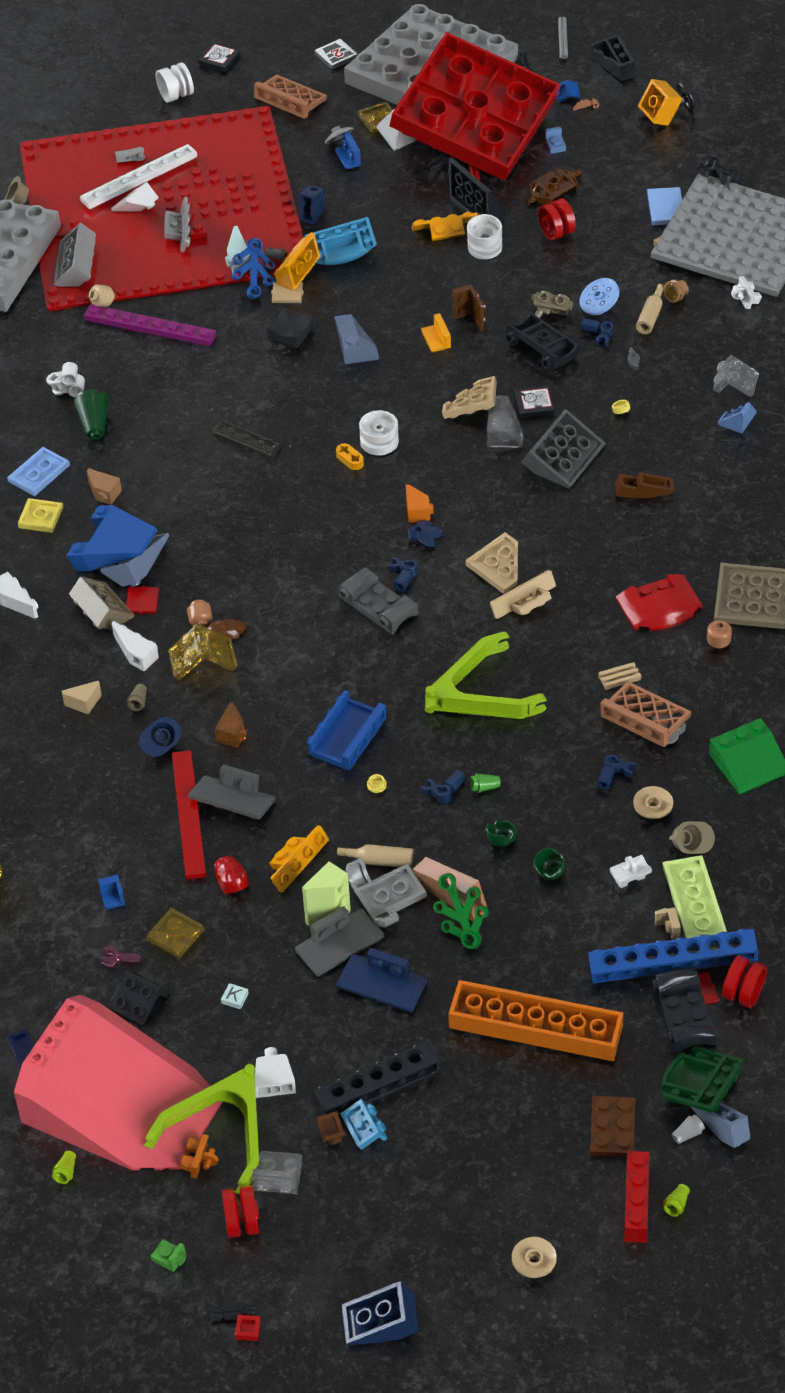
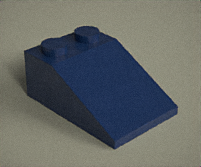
M401 1281L342 1304L345 1337L348 1346L399 1340L419 1332L414 1292Z

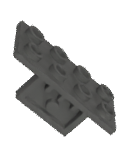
M224 764L220 768L219 779L206 775L203 776L188 795V798L198 802L230 810L233 813L243 814L253 819H261L275 801V796L258 791V774Z
M343 906L310 925L311 938L296 946L295 951L318 977L349 959L352 954H357L383 939L384 933L363 909H359L349 915V911Z

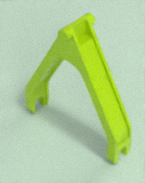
M500 632L481 638L432 686L426 687L425 711L427 713L443 711L523 719L544 712L546 710L545 704L536 705L547 701V699L541 693L523 699L465 694L456 689L455 686L486 656L503 652L509 648L507 641L498 643L500 640L510 638L507 632Z
M247 1064L244 1069L162 1111L149 1130L144 1146L152 1150L165 1129L217 1102L234 1104L243 1113L245 1123L247 1167L237 1183L239 1186L235 1191L240 1195V1188L249 1186L252 1182L259 1163L254 1065Z

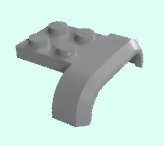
M362 858L347 864L345 869L354 892L374 923L380 927L385 928L399 921L397 911L427 897L425 889L408 864L373 881L367 873Z

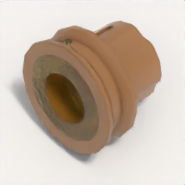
M671 280L665 283L663 292L669 302L675 303L683 299L684 295L688 293V286L683 280Z

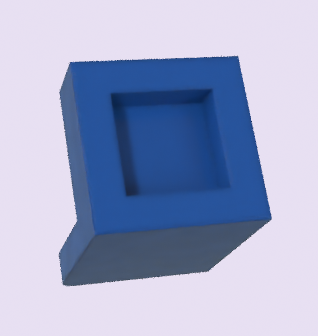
M565 80L558 83L560 84L557 101L570 97H580L577 82Z
M118 874L98 879L106 910L125 905Z

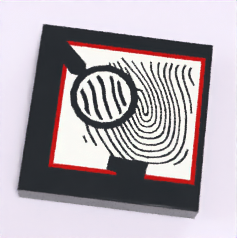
M212 43L198 59V64L226 72L240 56V50Z
M549 386L514 390L519 418L554 414Z

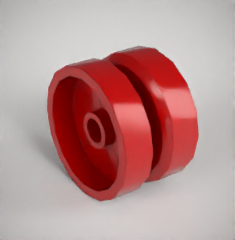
M560 198L551 204L548 203L538 208V221L541 230L549 240L553 241L562 237V235L565 236L575 232V215L565 199Z
M738 955L727 973L722 989V997L732 1002L739 997L740 1005L749 1009L752 1008L763 988L767 975V966L759 962L751 965L749 958Z
M249 1185L240 1188L241 1201H237L233 1188L223 1189L222 1197L228 1239L240 1237L241 1222H244L245 1232L248 1236L259 1234L257 1221L259 1220L257 1199H254L253 1186Z

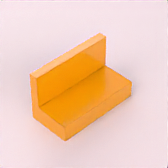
M440 313L435 314L434 325L421 328L431 353L451 348V335Z

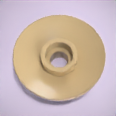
M649 786L635 794L633 805L641 816L658 819L670 813L673 808V798L665 789Z
M525 1238L518 1242L512 1251L513 1266L523 1276L530 1278L543 1277L549 1274L555 1267L556 1251L552 1244L543 1238ZM533 1259H535V1260H537L538 1262L533 1263V1262H530V1261L533 1260Z

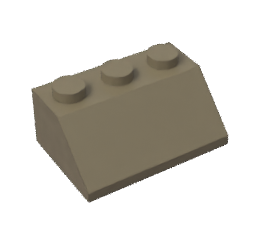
M80 576L69 593L74 599L73 602L82 608L84 615L89 617L93 621V625L99 629L111 630L113 621L121 625L135 616L106 582Z

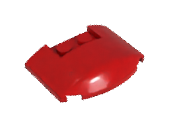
M668 574L665 579L637 588L631 586L616 596L617 602L634 630H639V626L649 627V631L670 628L691 619L698 608L700 610L703 608L702 603L685 576L680 574Z

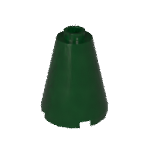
M97 389L81 391L78 393V397L74 398V405L86 435L94 440L104 435L109 404L108 394L104 391L102 393L97 392Z

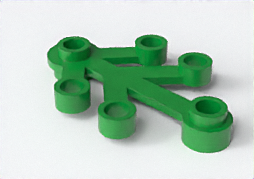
M451 873L443 874L439 877L438 884L441 889L448 891L455 910L448 907L447 903L443 900L435 902L433 909L436 913H442L460 922L463 929L456 927L451 919L443 921L441 929L446 933L450 932L460 937L462 944L468 949H475L481 944L479 929L482 920L489 914L486 906L477 907L474 911V921L472 926L470 925L468 919L475 899L480 897L481 891L475 886L469 888L463 907L455 887L456 877ZM472 890L476 892V896L472 895ZM439 904L442 905V910L439 909ZM480 909L484 912L483 916L479 912ZM446 923L450 925V929L446 927ZM471 935L474 938V942L470 939Z

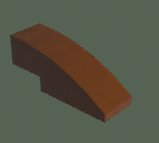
M638 472L636 477L619 473L614 483L616 496L651 498L673 494L674 492L673 478Z

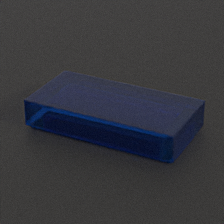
M28 1029L7 1035L20 1070L22 1063L34 1047Z

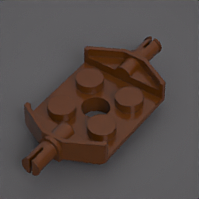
M555 168L529 184L531 197L524 200L527 206L534 202L551 204L553 199L573 187L577 191L578 183L576 177L581 175L582 171L579 168L573 172Z

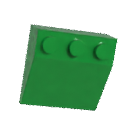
M761 718L710 739L709 755L739 795L785 775V759L772 732Z

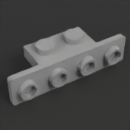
M185 196L180 207V213L166 211L164 215V238L180 241V252H184L185 248L189 247L190 237H188L190 232V226H188L190 221V215H188L190 204L188 203V197Z

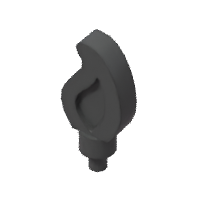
M629 348L628 365L634 370H639L640 355L633 348Z

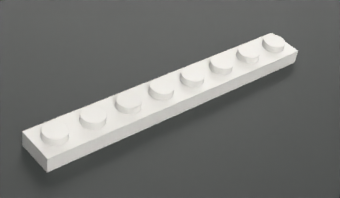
M187 144L81 195L80 200L89 209L96 207L196 158L197 152Z

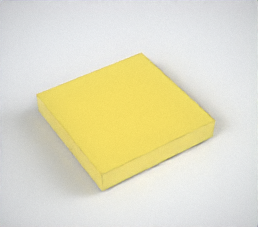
M28 498L18 521V528L53 533L62 512L63 503Z

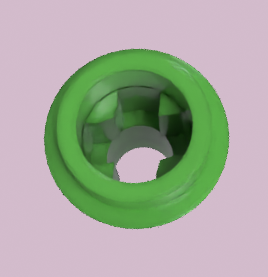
M476 773L475 776L470 778L471 790L480 793L500 787V777Z

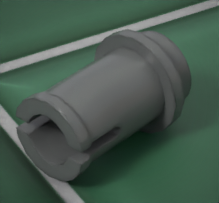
M268 247L265 252L268 258L279 259L280 262L288 256V252L283 248L274 249Z

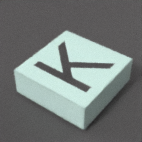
M229 983L221 998V1003L241 1009L249 991L246 988Z

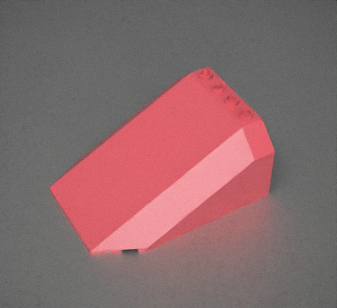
M82 995L65 1000L22 1063L14 1090L21 1123L130 1170H140V1168L180 1170L183 1155L190 1156L191 1152L186 1151L189 1137L201 1138L223 1103L217 1102L165 1129L152 1150L145 1147L146 1136L162 1111L210 1087V1085L190 1064L101 1003Z

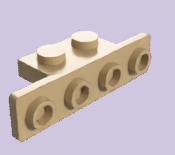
M547 570L491 601L490 606L494 618L498 619L511 611L520 615H526L530 613V610L542 606L546 601L552 599L550 592H548L556 586L552 571Z

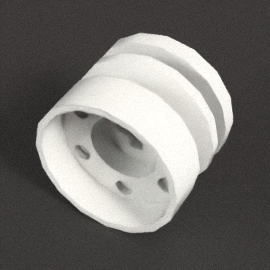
M184 63L172 65L171 70L166 67L156 71L158 89L167 103L177 100L179 95L185 97L186 95L193 94V81Z
M483 214L473 217L468 222L467 241L469 253L478 259L484 260L496 257L503 247L500 220L492 215Z

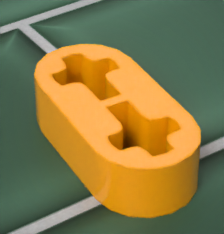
M345 443L337 446L336 456L352 470H359L364 466L362 454L352 446Z

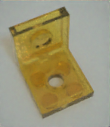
M196 624L168 650L173 676L178 680H181L203 658L231 671L237 667L232 640L200 624Z

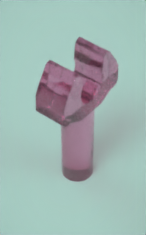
M115 945L103 948L105 955H112L110 957H101L102 963L108 967H113L117 961L140 962V954L120 953Z

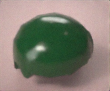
M496 820L493 825L489 822L486 824V836L491 844L497 847H504L515 841L517 829L513 823Z
M554 848L542 849L533 860L536 872L546 880L559 878L566 868L565 859Z

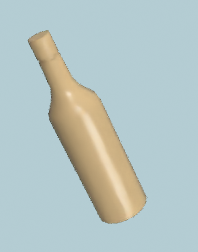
M658 284L654 295L647 298L636 324L638 332L642 334L651 333L662 307L660 297L664 285Z
M367 844L358 849H337L338 856L362 858L364 863L368 865L401 867L408 864L412 868V848Z

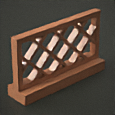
M275 75L264 83L256 82L254 84V98L303 119L308 117L310 110L327 100V95L279 75Z
M627 682L609 700L605 698L601 702V717L662 747L669 743V737L691 716V711L630 682ZM630 689L636 692V694L625 695V692ZM648 698L651 701L641 703L640 699ZM637 699L638 703L627 704V700ZM624 701L625 705H618L615 702ZM656 706H665L667 709L657 710ZM653 707L654 711L643 712L642 708ZM631 709H640V712L635 713ZM680 713L682 716L673 718L672 714ZM669 714L670 718L659 720L658 716ZM655 716L656 720L651 721L645 717ZM671 724L672 726L668 729L662 725Z

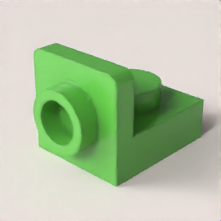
M164 1239L151 1255L153 1262L173 1272L186 1259L184 1244L179 1243L176 1246Z

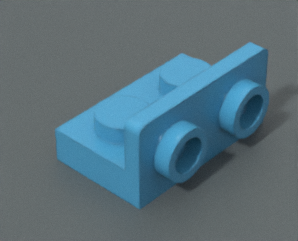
M362 1099L341 1113L355 1143L361 1150L377 1138H381L383 1141L387 1139L384 1132L386 1127L376 1117L377 1110L371 1103L367 1104Z

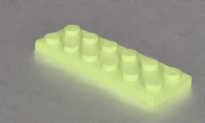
M703 856L663 862V870L684 937L692 938L702 934L714 935L719 932H727ZM713 947V948H710V949H711V950H717L718 948ZM696 950L690 951V953H696V952H698V951H696Z

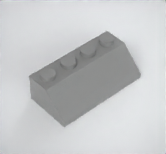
M79 223L60 240L53 283L56 287L80 286L91 277L90 272L93 265L92 257L94 255L96 233L82 223Z

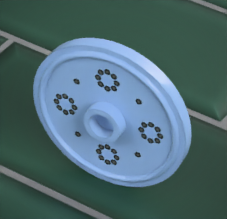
M609 278L593 281L583 290L580 296V307L589 315H599L608 311L619 297L618 285Z

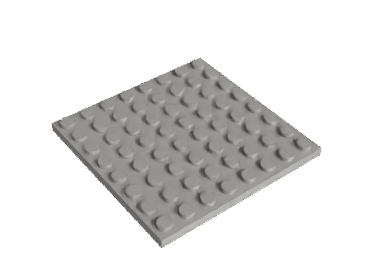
M698 173L652 250L651 258L737 285L739 277L744 276L747 282H753L755 285L754 290L777 297L785 283V199L735 183L723 185L719 183L720 180L718 178L705 177Z

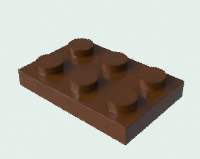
M592 1096L590 1156L627 1158V1151H634L635 1098Z

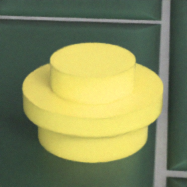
M379 774L370 776L367 781V788L373 793L384 791L387 785L384 777Z

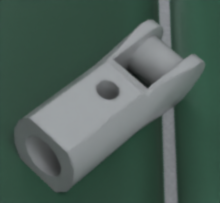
M137 147L130 150L115 151L117 163L144 160V148Z

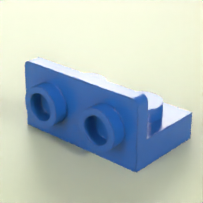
M350 132L343 133L342 146L335 148L336 154L345 169L361 166L360 149Z

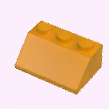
M311 232L302 238L276 270L274 275L277 285L295 291L321 257L314 233Z

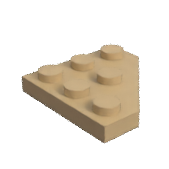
M495 376L473 383L474 387L469 391L465 389L456 395L457 399L453 402L448 401L443 404L442 414L444 419L456 418L458 415L465 413L472 414L481 409L488 410L495 406L497 385Z
M505 532L466 560V566L505 594L518 584V541Z

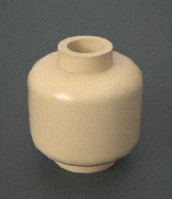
M94 285L89 292L90 302L92 305L99 307H108L115 297L113 290L107 285Z

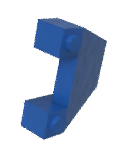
M101 505L95 509L94 514L90 518L97 528L90 541L74 543L66 556L77 572L92 571L141 556L157 532V529L113 505Z

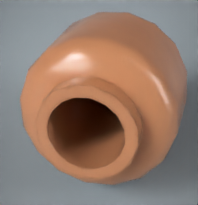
M195 600L188 606L187 614L192 626L203 629L212 622L213 615L209 603L204 600Z
M721 620L710 623L707 628V642L709 645L715 648H724L730 644L732 636L731 626Z

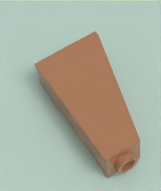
M427 857L413 868V872L423 888L440 900L445 901L453 909L455 908L448 891L439 887L438 879L441 875L451 873L456 877L455 887L463 907L467 899V890L474 886L478 887L481 895L475 899L469 920L474 921V911L477 907H487L479 880ZM472 890V895L476 896V892ZM480 909L479 912L481 915H483L484 912L482 909Z

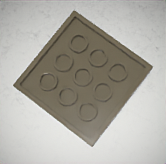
M721 563L714 621L721 620L728 624L785 629V569Z

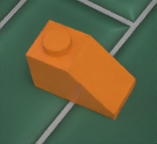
M406 485L409 523H418L423 520L430 521V514H434L433 503H429V496L411 485Z

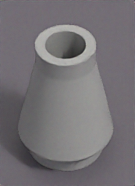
M694 1114L692 1117L688 1116L671 1135L678 1144H681L688 1139L702 1134L705 1126L700 1118Z

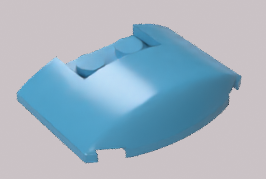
M368 217L313 232L321 256L316 262L317 264L338 265L362 257L377 245Z

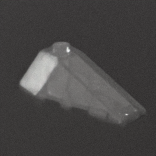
M496 395L495 406L489 409L487 447L523 448V431L509 396Z

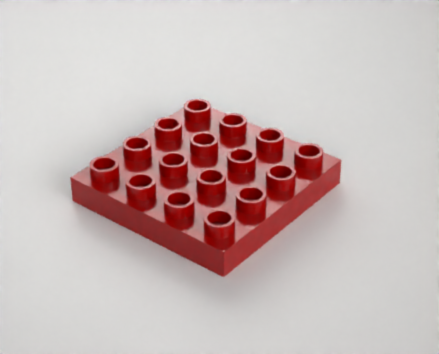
M446 32L393 111L389 127L505 181L555 102L560 84Z

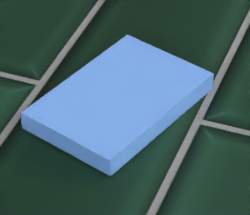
M680 187L647 189L652 225H668L682 202Z
M42 447L7 477L8 482L36 496L68 468L70 462Z

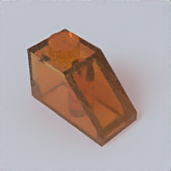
M229 702L215 728L216 742L238 748L240 742L244 741L246 737V730L244 729V721L235 704Z

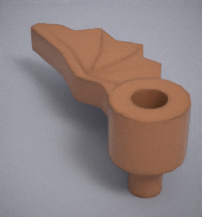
M592 98V101L588 99L581 100L576 103L573 110L586 108L587 106L598 108L599 103L594 98Z

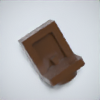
M337 1111L316 1118L323 1144L329 1142L330 1145L342 1142L341 1138L346 1134L342 1129Z

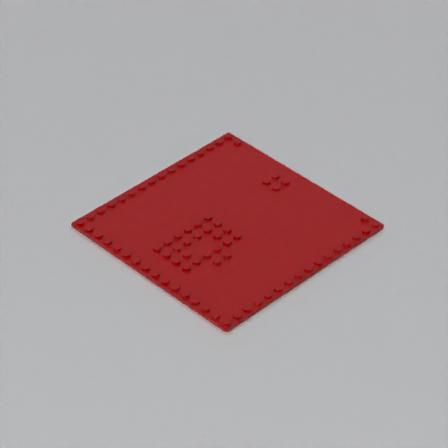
M269 106L94 132L90 131L53 138H42L20 143L26 186L29 188V205H40L45 209L58 211L61 228L39 260L48 311L92 304L89 299V292L97 284L110 286L115 296L113 301L250 281V270L244 273L240 280H234L232 278V270L226 264L227 247L234 226H238L245 244L251 238L260 239L263 243L262 251L264 253L268 247L274 249L283 248L289 255L294 246L304 238ZM187 144L197 152L196 158L147 181L159 197L154 201L155 205L149 210L147 208L142 211L111 210L113 206L141 185L91 209L86 207L80 200L81 195ZM137 147L144 148V160L117 163L115 151L130 150ZM185 196L188 197V203L190 204L188 213L190 215L189 224L205 222L207 238L191 239L189 232V247H186L184 252H180V241L164 238V215L166 211L180 213V207ZM79 223H82L96 233V243L92 257L93 265L90 272L91 277L80 286L56 287L53 283L60 240ZM258 257V262L263 267L264 262ZM269 258L274 262L275 267L271 271H267V273L275 277L276 270L284 260L280 262L279 259ZM257 271V279H263Z

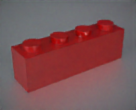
M627 1151L624 1242L647 1243L649 1152Z

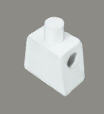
M274 1047L266 1048L264 1051L265 1056L256 1059V1098L296 1093L295 1079L287 1055H278L277 1049Z

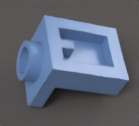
M561 127L545 130V143L550 154L566 151V145L561 136Z

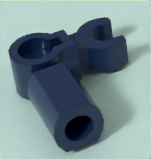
M583 318L581 331L599 333V336L596 337V346L600 342H605V348H607L609 339L613 335V323L609 321L600 323L599 321Z
M393 557V564H388L389 571H400L398 578L394 582V588L404 592L412 578L418 574L417 562L415 560L401 561L399 558Z
M613 754L607 755L604 767L597 781L598 788L608 790L615 772L623 773L624 776L632 778V770H635L636 763L632 761L623 762V760Z
M456 770L444 785H436L432 779H427L429 787L421 786V792L425 795H432L441 804L449 803L451 801V793H455L463 784L466 776L463 772Z

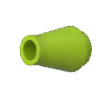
M65 1151L62 1158L52 1169V1177L56 1182L66 1184L73 1178L76 1159L74 1152Z
M679 1184L664 1200L663 1209L668 1215L676 1217L683 1213L690 1192L689 1187Z

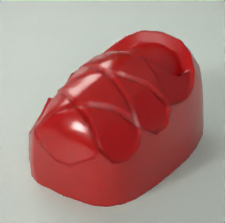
M227 855L215 862V877L225 894L241 891L249 885L244 868L234 857Z

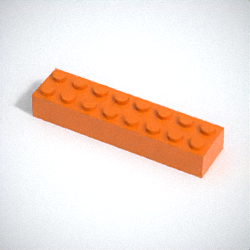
M459 980L449 1011V1028L614 1061L623 1029L624 1013Z

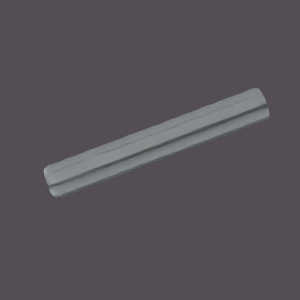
M559 17V55L561 59H567L566 17Z

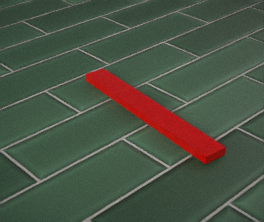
M191 750L173 752L172 760L186 880L206 877L198 804L196 800L188 798L190 791L195 787Z

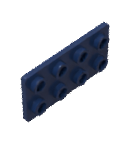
M370 948L367 958L356 954L351 955L336 986L348 992L412 1013L428 983V979L410 973L409 960Z

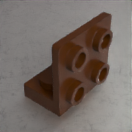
M471 284L452 289L454 318L458 319L471 315L480 331H483L484 324L486 323L484 316L486 307L484 301L480 300L478 291L474 290Z

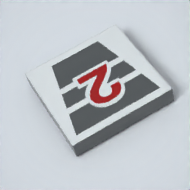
M341 39L315 50V55L332 70L351 62L357 57V53Z

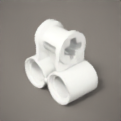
M72 362L64 363L62 371L51 373L46 379L47 383L52 386V391L55 395L69 393L72 397H78V393L84 391L85 379L77 374L78 367Z

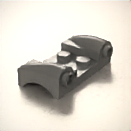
M366 567L339 586V596L341 599L392 635L405 619L418 615L417 603L405 595L400 597L378 581V576Z

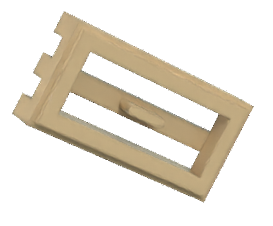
M635 663L599 672V678L605 690L625 685L627 682L632 683L641 680V674L638 673Z

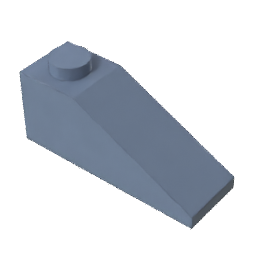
M720 1102V1108L713 1113L691 1107L722 1142L734 1148L750 1140L748 1116Z

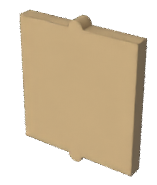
M274 282L273 290L271 291L272 303H301L302 295L304 294L302 290L303 282L299 284L295 291L277 285V282Z

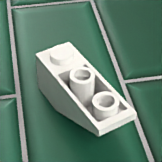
M9 572L0 575V605L32 618H37L38 604L29 597L25 588L20 587L17 578L12 577Z
M115 621L112 622L113 635L130 664L145 671L159 658L157 645L153 641L143 638L139 633H134L122 624L120 625Z

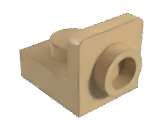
M663 908L655 911V925H665L666 932L671 934L672 940L680 938L681 927L676 909Z

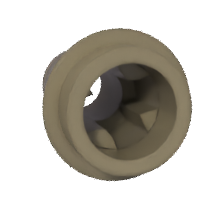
M137 684L127 698V705L131 710L139 711L145 707L147 691L145 685Z

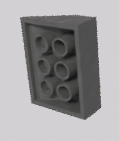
M565 409L521 463L534 474L569 489L606 443Z

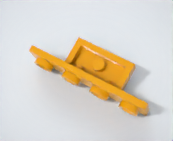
M466 212L463 215L451 214L445 218L434 217L426 221L419 219L412 224V231L430 229L432 241L465 236L463 223H468L478 214Z
M317 825L306 838H290L286 845L270 861L269 864L272 869H277L271 876V880L279 892L286 890L329 841L321 826Z

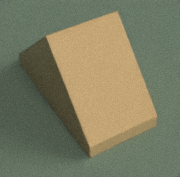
M99 681L62 691L65 706L86 714L90 713L102 696Z

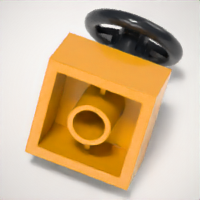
M651 79L638 107L654 124L668 126L679 106L685 104L689 109H695L696 103L692 93L683 82L678 81L676 83V92L666 81Z

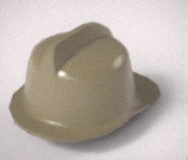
M19 176L15 177L11 182L4 200H12L14 203L24 204L28 197L29 188L21 182Z
M687 821L677 826L669 839L683 853L702 854L712 848L715 835L713 829L707 823Z

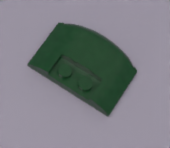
M695 1046L692 1047L693 1053L688 1055L684 1052L681 1053L666 1069L662 1079L663 1099L713 1113L720 1108V1102L732 1083H736L744 1059Z

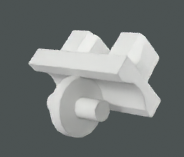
M744 276L739 277L738 285L733 286L731 291L732 297L740 299L746 309H750L752 304H759L762 297L759 292H754L755 285L753 282H747Z
M643 855L635 858L628 856L625 858V862L611 867L610 873L618 886L623 888L628 886L630 881L644 879L647 874L652 873V868L646 863Z

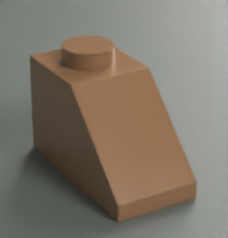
M88 468V481L95 499L112 505L122 491L120 478Z

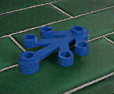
M251 238L246 244L247 248L241 253L235 254L232 262L235 265H240L244 260L243 258L251 254V260L241 268L235 269L232 272V278L240 280L243 274L250 270V286L246 293L250 299H256L261 294V288L257 285V271L263 278V284L269 287L274 283V278L267 271H271L275 264L262 251V241L258 238ZM258 257L264 262L263 267L258 262Z

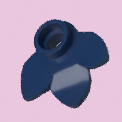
M428 520L419 521L408 529V536L412 541L420 542L428 547H435L434 539L444 535L440 528L433 526V523Z

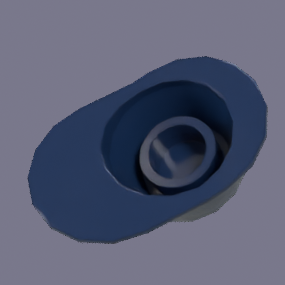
M159 718L140 735V747L149 756H161L179 741L181 728L172 718Z

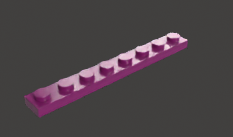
M90 304L84 314V319L87 321L211 346L216 337V330L107 307L94 306Z

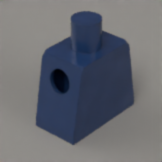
M310 185L300 192L299 221L310 224L316 223L324 210L325 191L323 188Z

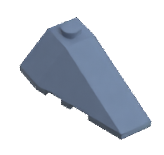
M352 314L334 316L345 364L379 360L376 345Z
M169 534L154 535L141 556L105 566L100 569L101 572L121 586L130 585L134 587L141 583L140 580L147 576L166 543Z

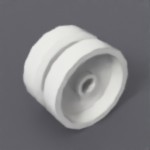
M379 410L369 412L361 418L359 422L360 443L364 451L373 455H386L397 448L399 443L398 421L393 414Z

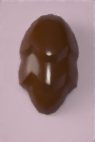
M232 618L218 619L208 625L205 636L209 640L226 641L236 639L246 630V623Z

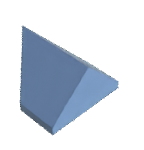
M747 402L744 407L740 405L736 410L732 409L730 414L728 411L724 412L718 421V425L743 433L757 411L750 402Z

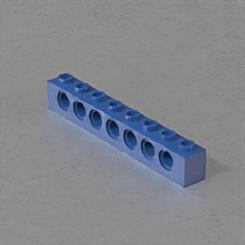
M754 929L719 932L714 935L702 934L692 938L680 937L671 941L659 940L655 943H638L634 946H617L614 949H596L588 952L593 984L652 976L666 971L689 967L702 969L731 965L738 955L749 958L750 962L758 961ZM734 944L739 945L738 947H731ZM716 947V948H718V949H717V950H711L710 948ZM692 950L698 951L696 953H690V951ZM676 953L677 955L670 956L669 954ZM655 956L656 958L649 959L648 957ZM629 959H635V961H633V962H629V961H627V960H629ZM608 962H615L612 965L607 964Z

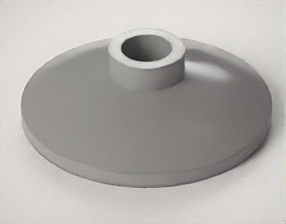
M340 126L331 130L332 134L325 140V144L342 138L343 133L352 132L354 128H340Z

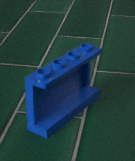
M345 690L341 696L337 697L332 709L327 711L325 719L318 724L315 733L309 736L307 740L309 755L350 771L387 718L386 705L378 703L376 708L350 699L349 691Z

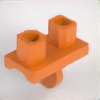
M202 1134L201 1139L189 1137L186 1151L196 1154L195 1157L184 1154L180 1168L191 1172V1178L197 1179L202 1163L205 1170H209L210 1166H215L218 1163L219 1159L214 1154L215 1149L209 1148L208 1152H206L209 1135Z

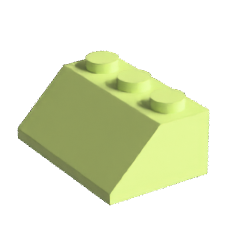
M328 862L302 887L305 922L308 926L345 906L349 913L351 910L348 873Z

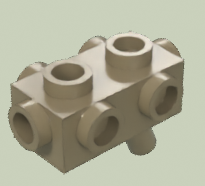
M541 291L536 292L532 296L531 304L534 305V310H537L535 315L539 318L542 314L549 315V313L568 316V312L572 311L573 301L564 294L552 295L550 292Z

